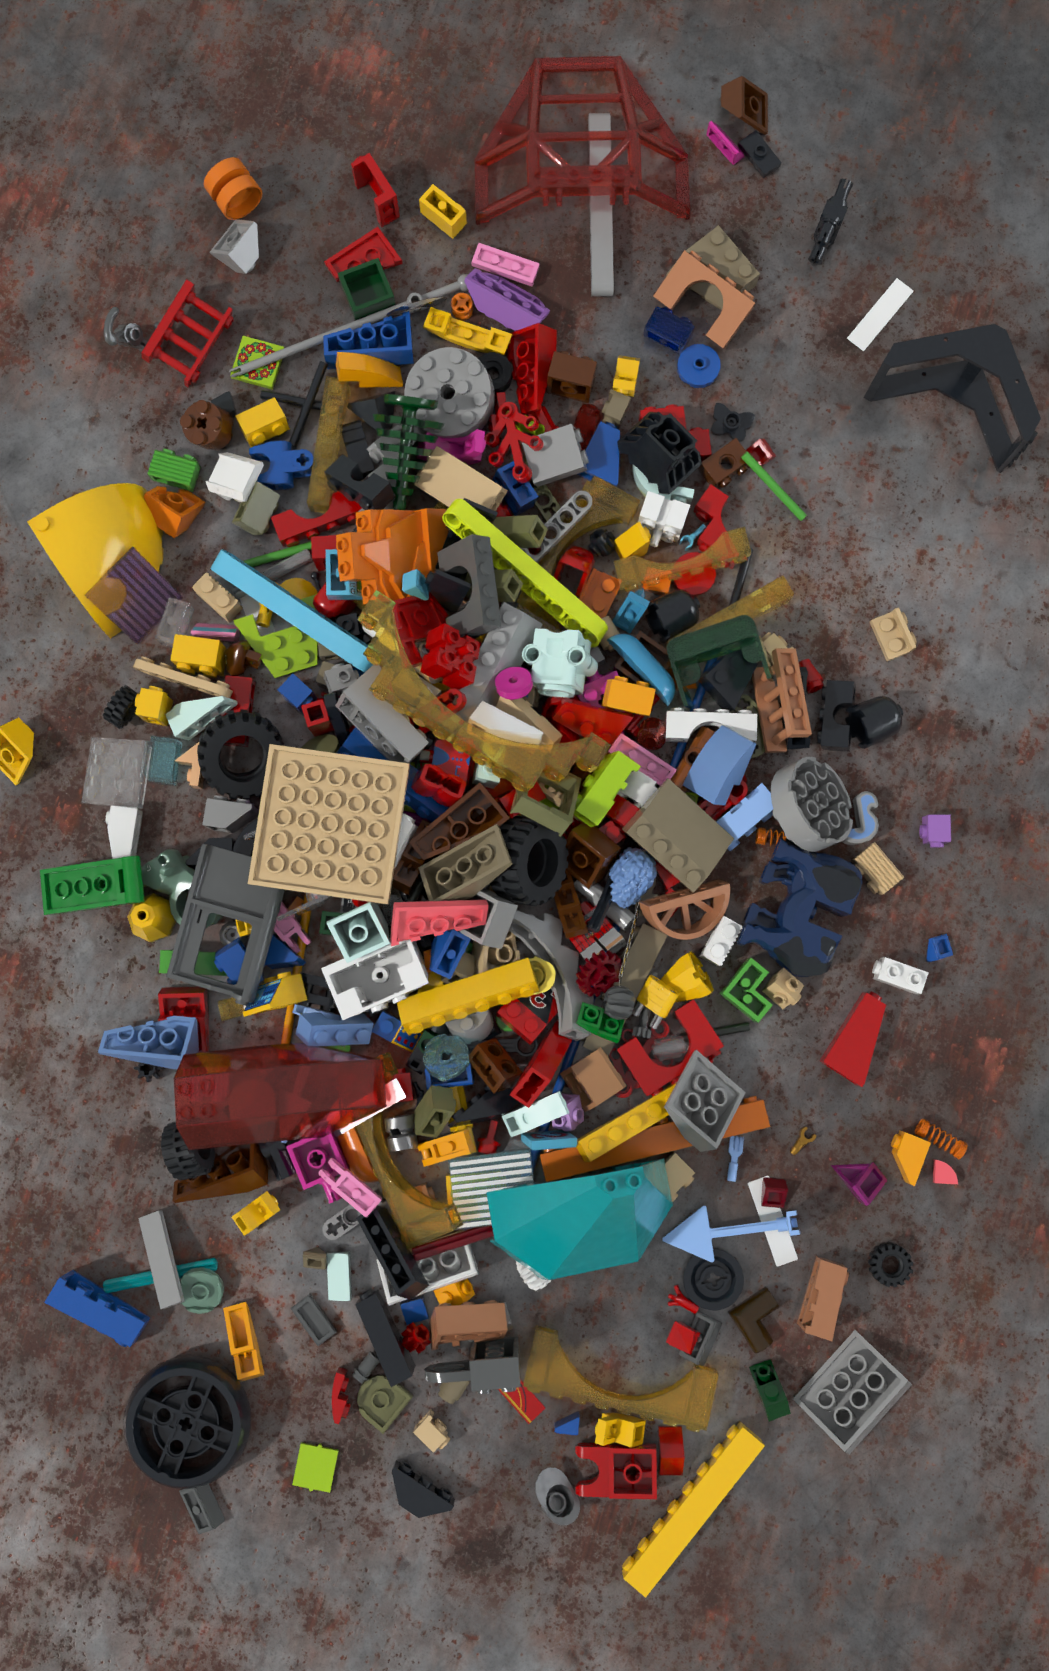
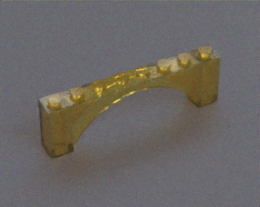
M594 475L591 482L587 480L582 491L588 492L592 497V505L589 512L550 550L548 555H545L540 560L539 565L552 575L557 561L563 552L581 536L609 525L624 523L629 526L639 508L641 500ZM584 499L576 500L578 507L584 508L588 505ZM565 517L563 523H570L572 518ZM523 591L521 592L517 600L519 604L517 609L542 623L541 629H547L554 633L564 631L560 629L555 618Z
M387 1052L335 1076L337 1087L344 1097L346 1107L391 1082L393 1076L398 1074L390 1052ZM383 1111L355 1126V1130L360 1135L364 1151L371 1161L374 1175L378 1178L382 1194L391 1209L392 1218L400 1230L401 1239L409 1250L456 1230L463 1225V1222L454 1203L449 1205L426 1196L412 1186L399 1172L389 1155L385 1143L382 1123Z
M535 1326L523 1379V1386L527 1387L528 1391L533 1393H540V1391L549 1392L550 1396L558 1399H563V1396L570 1397L573 1402L578 1404L594 1403L595 1407L603 1410H608L611 1407L618 1409V1412L624 1415H631V1413L639 1414L642 1419L654 1421V1418L663 1420L664 1424L676 1427L677 1424L685 1425L686 1429L693 1432H700V1429L707 1431L719 1375L715 1368L699 1366L693 1363L692 1370L684 1377L662 1390L642 1395L617 1394L594 1385L576 1370L560 1345L558 1330Z

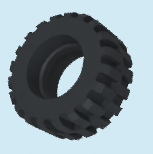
M240 709V712L234 713V710L227 711V715L222 716L220 714L216 716L213 723L209 722L205 727V732L201 733L200 742L197 747L198 763L203 778H206L207 784L211 788H216L217 793L222 796L228 794L231 799H237V796H241L243 799L248 800L251 795H256V798L262 796L269 745L284 746L276 726H273L268 718L261 717L260 713L255 711L248 713L247 710ZM240 735L255 738L263 748V759L255 769L246 773L231 772L223 766L220 760V751L224 743Z
M518 815L500 826L512 865L490 882V885L498 896L512 903L529 906L542 905L555 896V892H558L562 887L561 882L565 880V870L568 868L567 856H569L568 849L566 848L567 841L564 836L560 837L558 832L526 816Z

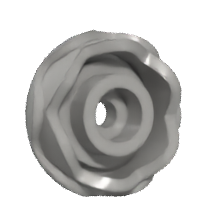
M236 921L227 922L220 929L219 938L223 946H226L238 937L243 944L247 941V936H239Z

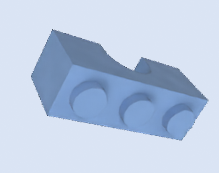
M300 1013L296 1035L307 1047L369 1044L374 1023L364 1013L354 1015L345 1020H342L341 1015L339 1020H332L326 1018L322 1013Z

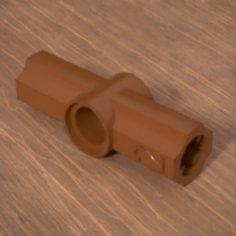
M703 726L700 728L678 765L676 772L670 779L684 793L687 788L683 784L693 765L688 761V756L695 755L697 757L705 744L715 733L709 728Z

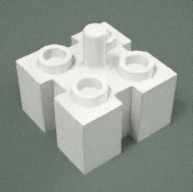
M650 491L647 492L638 522L641 523L642 527L646 526L652 536L649 543L651 546L658 547L660 538L668 543H673V541L678 543L690 504L674 499L671 501L665 499V496Z

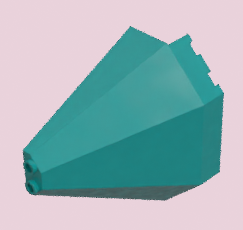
M664 1158L612 1167L613 1172L528 1186L523 1184L486 1192L494 1239L490 1240V1242L544 1280H552L638 1262L673 1206Z

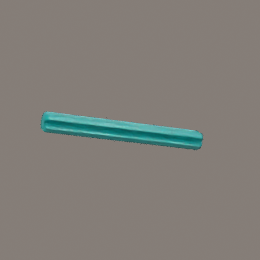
M216 1258L176 1265L179 1278L193 1268L203 1267L213 1271L218 1269ZM151 1271L105 1280L103 1282V1289L105 1293H111L154 1284Z

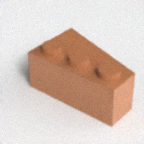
M816 1256L797 1320V1324L805 1333L829 1341L833 1340L839 1307L842 1302L843 1288L847 1284L849 1277L848 1268L843 1264Z
M495 1300L486 1301L484 1304H475L474 1302H464L461 1305L452 1306L450 1303L439 1304L438 1307L434 1308L429 1321L431 1351L438 1350L439 1344L452 1342V1346L455 1347L460 1346V1341L474 1340V1343L504 1338L508 1330L505 1304L497 1303Z

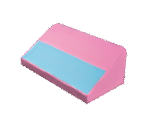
M197 623L191 630L193 637L228 642H238L240 639V630L236 625Z

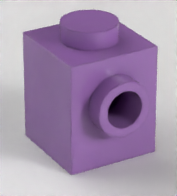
M926 815L922 817L919 836L923 838V844H930V848H943L944 844L951 842L950 815Z

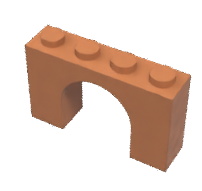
M684 250L653 297L673 311L684 293L692 285L701 282L715 285L722 293L723 308L706 336L725 349L756 304L753 302L755 297L746 290H743L742 293L735 288L737 284L730 278L722 279L718 276L719 270L710 263L707 267L700 262L702 258L691 250L690 253H687Z

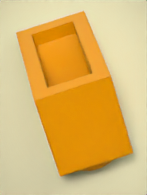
M899 1130V1133L894 1135L891 1142V1147H893L892 1154L904 1181L915 1186L931 1142Z

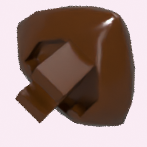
M241 640L231 644L226 649L224 662L232 676H239L244 674L247 665L258 669L261 664V654L254 652L247 640Z

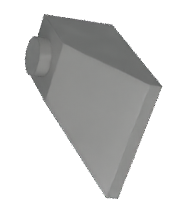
M236 219L210 253L235 272L249 273L253 270L255 262L259 258L257 224L255 221Z

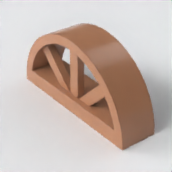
M718 879L701 884L694 893L686 888L639 902L640 909L647 922L658 931L676 939L688 940L698 938L711 931L724 916L730 899V883ZM713 897L710 906L702 901ZM691 903L706 912L693 925L690 922L688 904ZM680 907L683 928L670 929L665 927L675 909ZM665 911L659 920L656 913Z

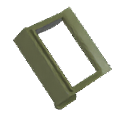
M536 750L521 770L510 813H520L558 832L561 837L573 822L581 778L556 765L555 759ZM532 777L563 793L559 810L554 807L550 808L527 796Z

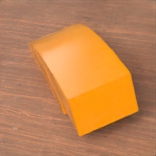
M337 352L336 369L338 381H359V387H403L400 367L365 354Z
M247 1302L223 1308L230 1352L234 1357L237 1380L246 1381L264 1376L258 1341Z

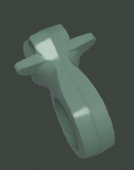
M171 848L160 853L156 858L141 867L143 887L169 895L171 913L175 921L180 925L187 901V893L190 890L195 870L186 865V860L190 856H182L178 850ZM211 913L206 928L215 925L223 916Z

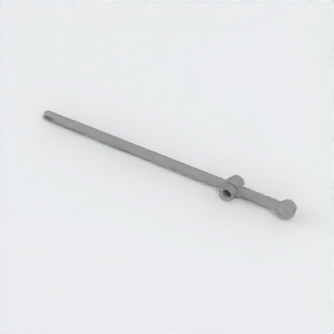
M462 274L457 279V282L426 294L411 293L405 302L232 368L229 373L241 369L240 372L231 375V377H237L322 344L324 335L348 328L352 330L362 327V324L369 322L371 324L388 317L386 316L388 312L410 304L413 300L421 301L443 297L458 290L467 292L469 290L464 280L468 274ZM422 304V305H417V306L411 307V308H409V309H415V308H418V307L423 306L424 304ZM421 308L414 310L413 312H419Z

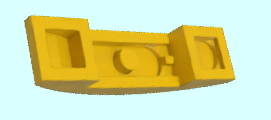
M430 307L423 328L449 342L483 353L495 352L505 355L512 338L511 333L491 327V330L452 318L451 313Z

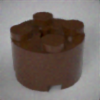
M199 400L193 403L180 418V425L185 437L191 443L204 449L220 450L232 438L233 434L231 431L234 425L231 415L223 408L211 402Z

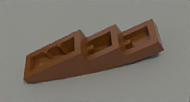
M565 870V880L561 882L562 887L558 892H555L553 898L565 937L568 939L586 934L588 930L571 873Z

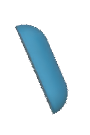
M616 634L608 638L607 642L644 682L650 683V688L656 689V695L669 706L675 695V683L666 669L634 636Z

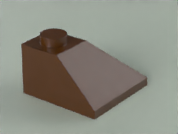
M743 76L722 85L721 106L763 135L768 134V94Z

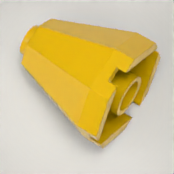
M153 893L144 896L145 902L133 904L127 918L134 935L148 942H154L170 936L176 921L171 913L169 900Z
M692 951L680 957L660 979L679 993L675 1003L702 998L714 991L708 973L703 972L701 961Z

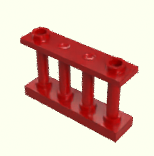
M187 279L141 354L142 359L148 363L153 358H158L186 376L184 385L189 387L191 382L195 384L201 374L199 371L200 367L224 328L229 329L234 318L232 317L233 309L231 307H228L225 314L196 297L194 284ZM193 304L218 320L219 323L214 332L185 315L183 311L185 305ZM181 322L208 339L203 350L175 334L173 329H171L174 323ZM170 340L197 357L193 366L189 368L162 351L160 346L163 341Z

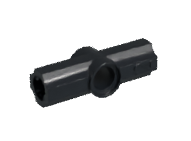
M275 1123L253 1126L259 1138L260 1150L265 1159H268L277 1181L295 1174L296 1170L286 1148L287 1143H281V1134Z

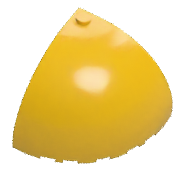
M131 483L109 484L81 492L57 503L27 521L73 593L110 639L125 629L110 613L114 612L127 625L130 622L117 609L121 608L131 619L134 616L122 606L123 601L136 614L138 613V610L125 598L126 594L142 609L144 608L126 589L124 582L145 602L147 600L114 566L118 564L150 595L151 592L120 560L123 559L153 590L155 586L125 555L128 553L156 582L158 579L130 550L133 548L157 573H159L160 565H162L163 530L157 527L144 499V494L148 491L140 485ZM112 569L119 577H114L109 571Z

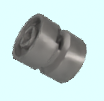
M414 1114L384 1119L385 1130L390 1133V1136L387 1138L389 1152L418 1147L417 1135L412 1131L415 1128Z

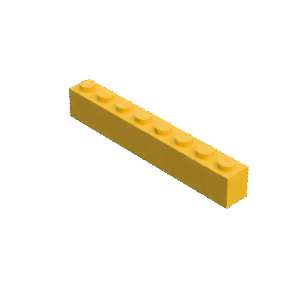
M740 1421L737 1425L734 1424L729 1428L722 1444L718 1443L714 1447L707 1463L703 1462L696 1472L698 1475L693 1481L689 1480L682 1489L683 1494L678 1500L674 1499L667 1508L668 1513L663 1519L659 1518L652 1527L653 1532L648 1538L644 1537L637 1546L638 1551L633 1557L629 1556L623 1563V1579L645 1598L765 1447L763 1441Z

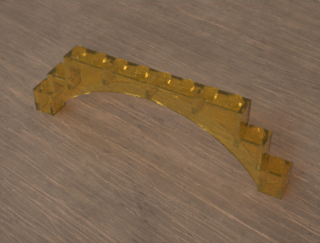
M377 590L374 592L357 619L366 629L377 632L363 653L370 663L383 667L369 688L374 697L381 701H387L393 705L394 710L401 714H407L413 718L414 723L421 727H427L433 731L434 736L441 740H447L453 744L454 749L461 753H467L474 762L487 766L494 775L507 779L519 791L528 792L535 785L542 772L545 773L544 775L548 779L560 782L567 776L574 762L578 768L590 773L599 767L611 744L593 732L584 739L573 742L536 745L497 737L480 730L458 717L431 693L411 665L401 644L395 623L393 607L396 602Z

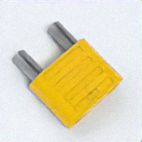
M649 975L638 994V1002L632 1014L638 1017L644 1006L656 1014L650 1023V1027L657 1029L661 1020L668 1016L679 993L657 977Z

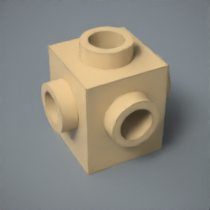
M782 968L770 978L762 992L784 1009L790 1004L792 1006L800 1000L802 996L800 992L804 985L785 968Z

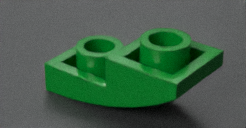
M582 1002L576 1024L601 1038L618 1043L624 1019L616 1020L610 1018L607 1014H604V1008Z

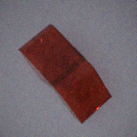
M583 403L574 423V427L580 429L583 442H580V446L583 450H586L603 414L602 410L593 404Z

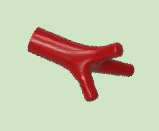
M675 1285L674 1289L677 1296L669 1294L668 1298L673 1301H669L668 1305L681 1306L696 1314L699 1306L688 1300L681 1293L679 1286Z

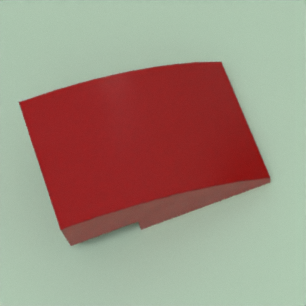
M199 986L161 988L158 993L160 1011L158 1021L167 1020V1017L170 1016L195 1017L198 1025L199 1042L196 1060H208L209 1009L207 989Z

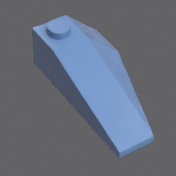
M170 1016L167 1017V1020L158 1022L152 1020L144 1025L135 1027L129 1025L104 1031L98 1053L169 1069L193 1071L199 1051L197 1019L195 1017Z

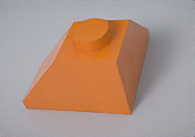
M157 486L144 494V499L157 527L173 538L187 531L205 506V501L188 490L179 489L177 493L167 491L166 487Z

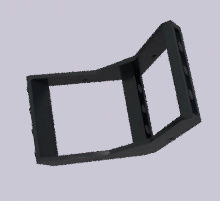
M996 324L894 343L863 397L872 402L936 390L968 407L975 413L996 471L1000 473L1005 467L1010 468L1014 460L1018 459L1029 444L1031 445L1038 434L1035 429L1041 420L1007 330ZM959 356L964 359V361L886 376L890 368ZM983 370L999 378L1020 436L1013 444Z

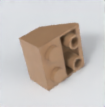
M601 1047L579 1059L560 1073L572 1093L580 1095L581 1106L585 1112L598 1106L626 1087L622 1076L616 1071L608 1055L604 1053Z

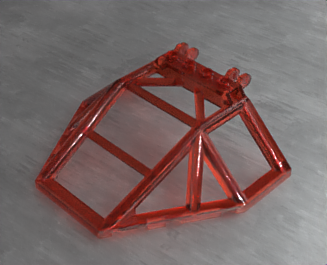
M621 56L535 58L475 158L476 225L489 222L490 219L534 197H543V207H548L549 197H556L557 206H562V196L609 195L610 205H615L616 195H622L624 205H629V195H636L677 215V218L689 220L688 154ZM613 71L618 93L542 95L543 72ZM529 94L527 126L511 123ZM633 98L649 120L638 123ZM620 102L626 130L539 132L541 104ZM657 131V133L660 135L661 138H659V137H657V136H655V135H653V134H651V133H654V132ZM504 135L512 137L507 141L499 144L500 140ZM622 140L598 165L571 166L545 143ZM641 144L675 161L676 199L642 183ZM526 146L527 186L488 205V166ZM627 149L628 165H611ZM540 151L557 166L540 167Z

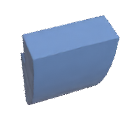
M722 725L700 751L687 774L683 786L712 804L726 805L733 785H740L756 743Z

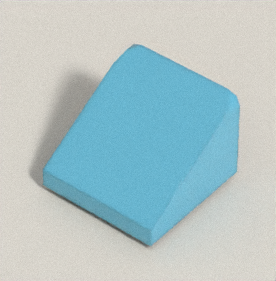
M418 569L403 574L402 591L425 601L429 598L428 585L424 584L426 578Z

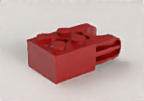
M583 1442L575 1445V1453L579 1458L590 1459L599 1468V1473L596 1477L590 1480H581L577 1483L575 1493L578 1496L657 1500L656 1444L643 1443L632 1448L618 1443L602 1446L592 1442ZM634 1466L639 1470L636 1471L635 1475H630V1471H627V1469Z

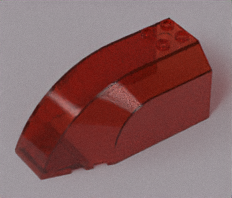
M290 1043L185 1054L174 1076L176 1127L189 1150L322 1138L387 1107L383 1060L326 1046L313 1047L307 1046L304 1043Z

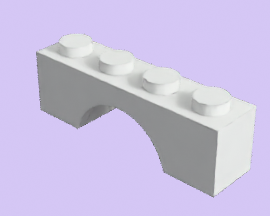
M671 708V711L666 712L665 742H688L692 733L702 726H716L720 728L724 725L756 743L757 714H752L750 710H739L738 713H729V710L726 709L707 712L706 709L698 708L693 709V712H685L683 708Z

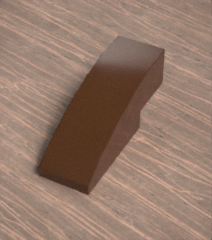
M422 820L411 840L431 823ZM410 843L406 846L399 863L394 869L392 881L393 888L407 895H410L420 877L418 867L426 864L429 860H423Z

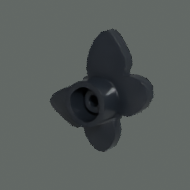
M716 403L714 407V419L716 422L713 423L711 431L715 435L730 433L733 439L737 438L739 442H742L746 437L745 429L750 428L755 415L751 412L738 414L737 412L730 411L725 405Z

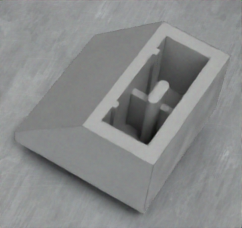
M214 795V799L207 798L202 825L213 831L235 833L258 816L259 809L254 806V803H250V800L237 799L236 802H232L227 797Z

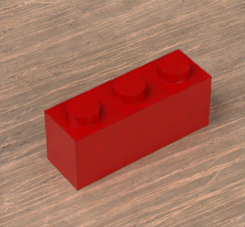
M225 675L224 683L229 684V689L233 691L230 699L236 700L238 703L231 710H234L235 713L240 712V709H244L248 713H252L256 682L253 678ZM240 735L233 737L225 742L224 745L248 747L249 736Z

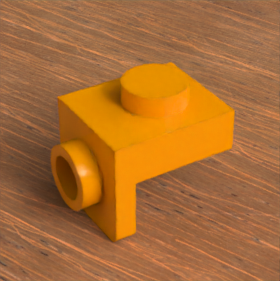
M468 1278L433 1290L439 1304L450 1303L452 1306L461 1305L475 1295Z

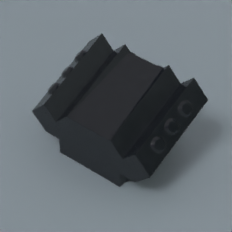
M649 412L617 441L619 453L628 454L629 463L633 464L645 475L648 483L657 484L660 494H670L702 464L700 452L695 448L697 440L671 413L669 415H662L660 412Z

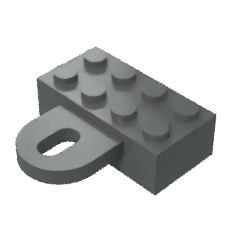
M508 1337L479 1343L472 1341L470 1360L430 1365L424 1369L425 1380L433 1383L471 1381V1391H477V1394H489L494 1389H501L502 1392H513L516 1388L521 1387L519 1337Z

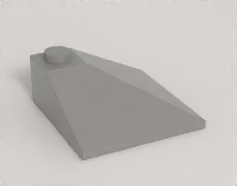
M695 1050L664 1108L682 1136L700 1152L715 1150L718 1148L746 1092L699 1051Z

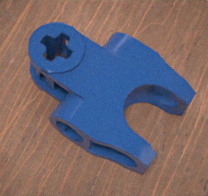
M270 441L249 448V455L252 459L270 462L268 471L259 474L256 482H260L271 490L291 489L294 487V478H308L317 471V463L312 453L306 449L292 450L291 442Z

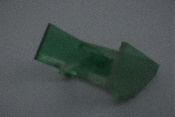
M741 615L678 636L669 641L667 654L684 707L693 708L687 686L699 681L701 677L699 663L738 650H742L743 656L748 662H762L767 679L770 682L775 681L762 638L755 621L750 616Z

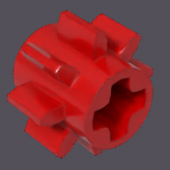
M412 1322L401 1333L403 1336L402 1345L410 1353L416 1350L420 1354L431 1343L428 1340L430 1332L422 1323L416 1326Z

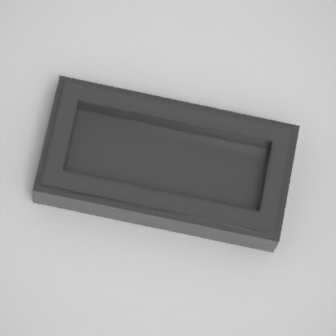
M311 1293L291 1307L292 1312L317 1346L321 1345L338 1331Z

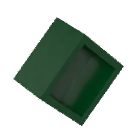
M379 258L338 273L340 285L355 321L396 305L393 292Z

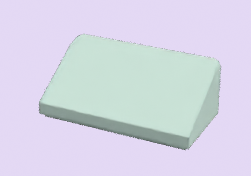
M350 1251L327 1252L328 1299L333 1301H351Z

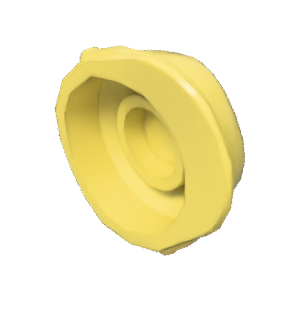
M536 956L530 958L529 960L540 990L533 995L548 991L553 986L556 972L550 962Z

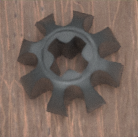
M625 986L609 988L604 996L603 1008L605 1014L616 1020L630 1017L634 1009V994Z

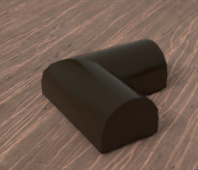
M766 1286L728 1311V1314L754 1353L765 1350L773 1343V1339L761 1322V1319L778 1309L779 1305Z

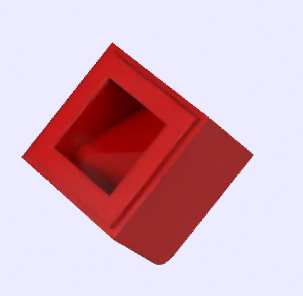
M675 1321L666 1343L691 1355L700 1332L683 1322Z

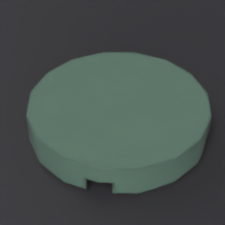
M199 1267L187 1271L181 1277L180 1284L185 1302L180 1304H183L186 1310L197 1314L208 1313L220 1304L224 1285L216 1272L208 1268Z

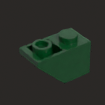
M771 1359L750 1366L749 1369L768 1421L791 1414L787 1397Z

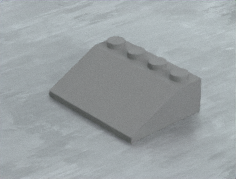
M854 1330L797 1393L793 1400L844 1452L850 1455L912 1384Z

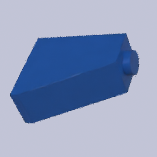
M600 421L585 450L589 459V463L586 464L587 471L577 474L614 493L618 487L619 449L617 441L620 439V430L615 425L608 422L605 424Z

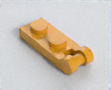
M468 1129L421 1142L417 1147L418 1151L422 1153L424 1167L475 1151Z

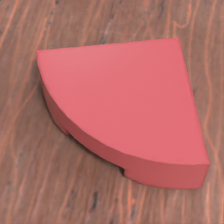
M933 1159V1183L958 1184L956 1173L952 1167L943 1161Z

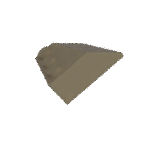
M719 225L686 250L687 253H690L692 250L702 258L700 262L706 267L710 263L718 269L719 273L717 275L722 279L728 277L737 284L735 288L741 293L743 290L749 292L757 285L760 273ZM701 282L692 285L688 289L698 293L702 299L722 310L723 296L715 285Z

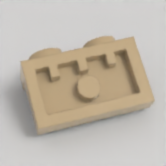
M899 607L870 621V625L887 662L911 653L916 648L915 644H917L915 635L907 627V617L904 612L900 611Z

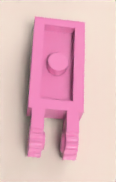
M282 902L274 931L297 954L301 950L299 945L290 936L297 933L307 945L311 943V939Z
M331 1158L328 1163L340 1176L335 1180L324 1169L318 1172L319 1176L331 1186L332 1190L364 1217H367L381 1202L382 1197L349 1169H345L337 1160Z

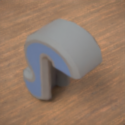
M868 791L861 792L852 800L857 828L851 829L848 837L841 841L844 844L859 845L870 841L878 832V819L871 811L878 807V801L876 796Z

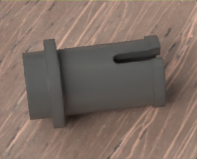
M370 1351L358 1367H354L353 1377L362 1384L364 1381H368V1376L380 1363L378 1357Z

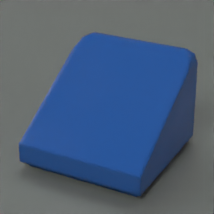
M423 1295L412 1300L401 1301L400 1306L406 1325L429 1319Z
M579 1412L554 1422V1431L559 1434L578 1435Z

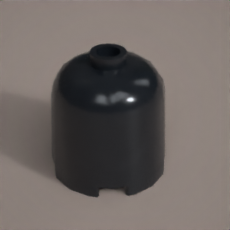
M675 589L650 600L647 607L649 614L645 615L654 635L658 633L662 637L660 642L665 643L697 624L700 603L696 596H692L686 590Z
M878 696L846 709L849 717H846L845 721L846 725H850L852 729L851 737H857L860 742L858 746L863 749L897 734L902 727L903 710L901 706L886 696Z

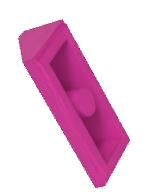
M710 121L706 134L707 137L730 163L735 165L744 158V153L718 124Z

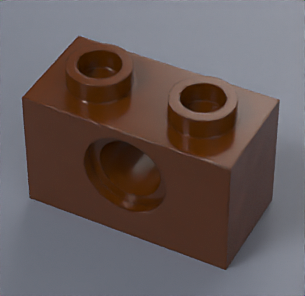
M735 438L705 459L699 467V472L709 485L711 484L716 488L721 487L722 489L732 481V477L737 474L741 476L749 469V466L741 458L746 450ZM728 463L731 469H724L721 464Z

